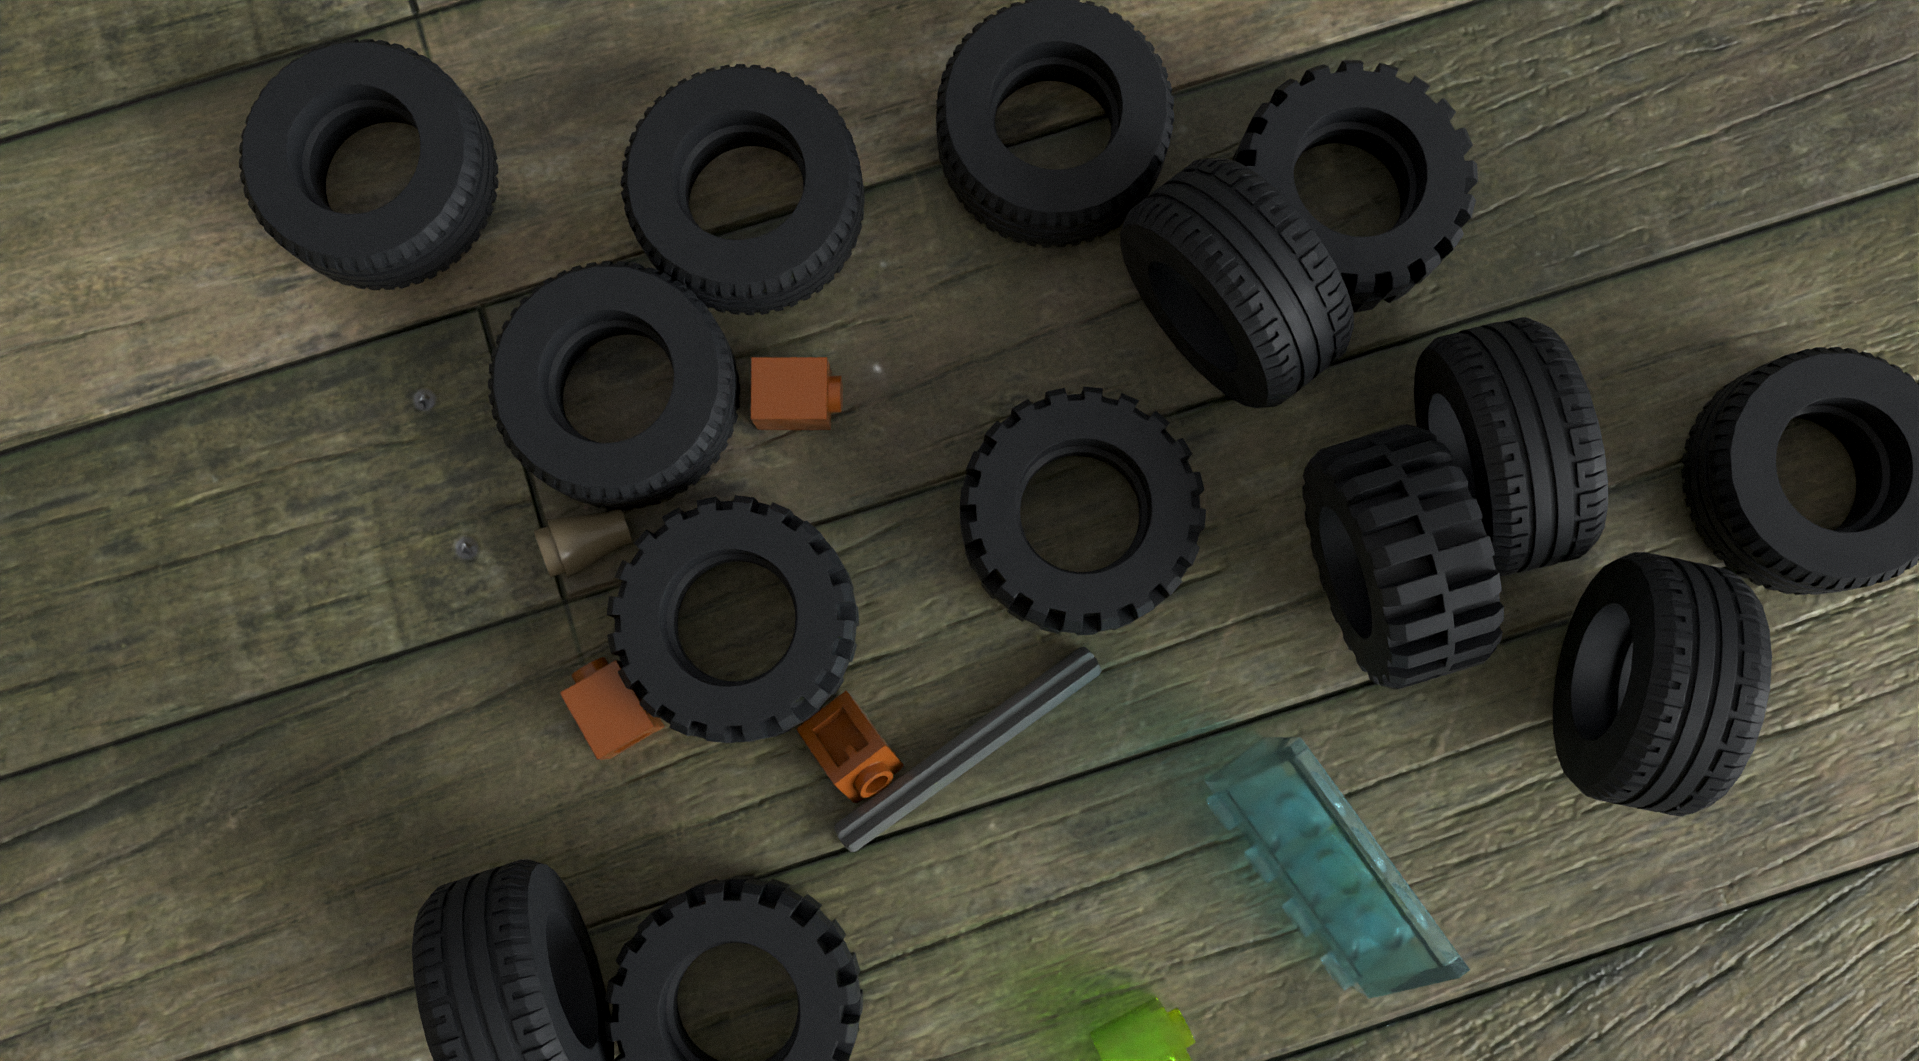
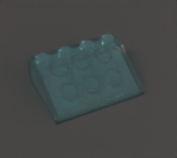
M1264 737L1204 780L1214 793L1206 799L1207 804L1228 831L1237 826L1251 845L1249 849L1244 851L1245 857L1266 884L1275 879L1289 898L1287 902L1282 904V908L1304 937H1307L1312 932L1317 936L1328 952L1320 960L1343 991L1353 986L1356 991L1371 999L1459 979L1470 971L1301 737Z

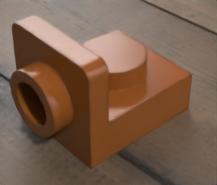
M844 691L796 728L833 784L853 803H858L864 798L873 797L891 783L893 775L904 766L899 757L883 740L855 699L847 691Z

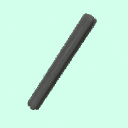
M1079 647L837 822L834 830L841 843L850 852H856L1099 676L1102 669L1097 659L1086 647Z

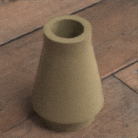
M621 508L609 512L547 519L549 526L534 530L550 578L566 573L567 577L570 578L616 549L633 543Z

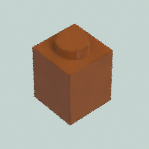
M751 357V421L757 430H831V413H842L843 384L842 376H832V370L827 357Z
M606 657L596 659L575 671L571 676L576 684L560 692L597 760L611 759L664 728L660 718L652 717L639 705L642 699L635 690L625 687L618 674V671L623 668L621 661L615 660L609 664Z

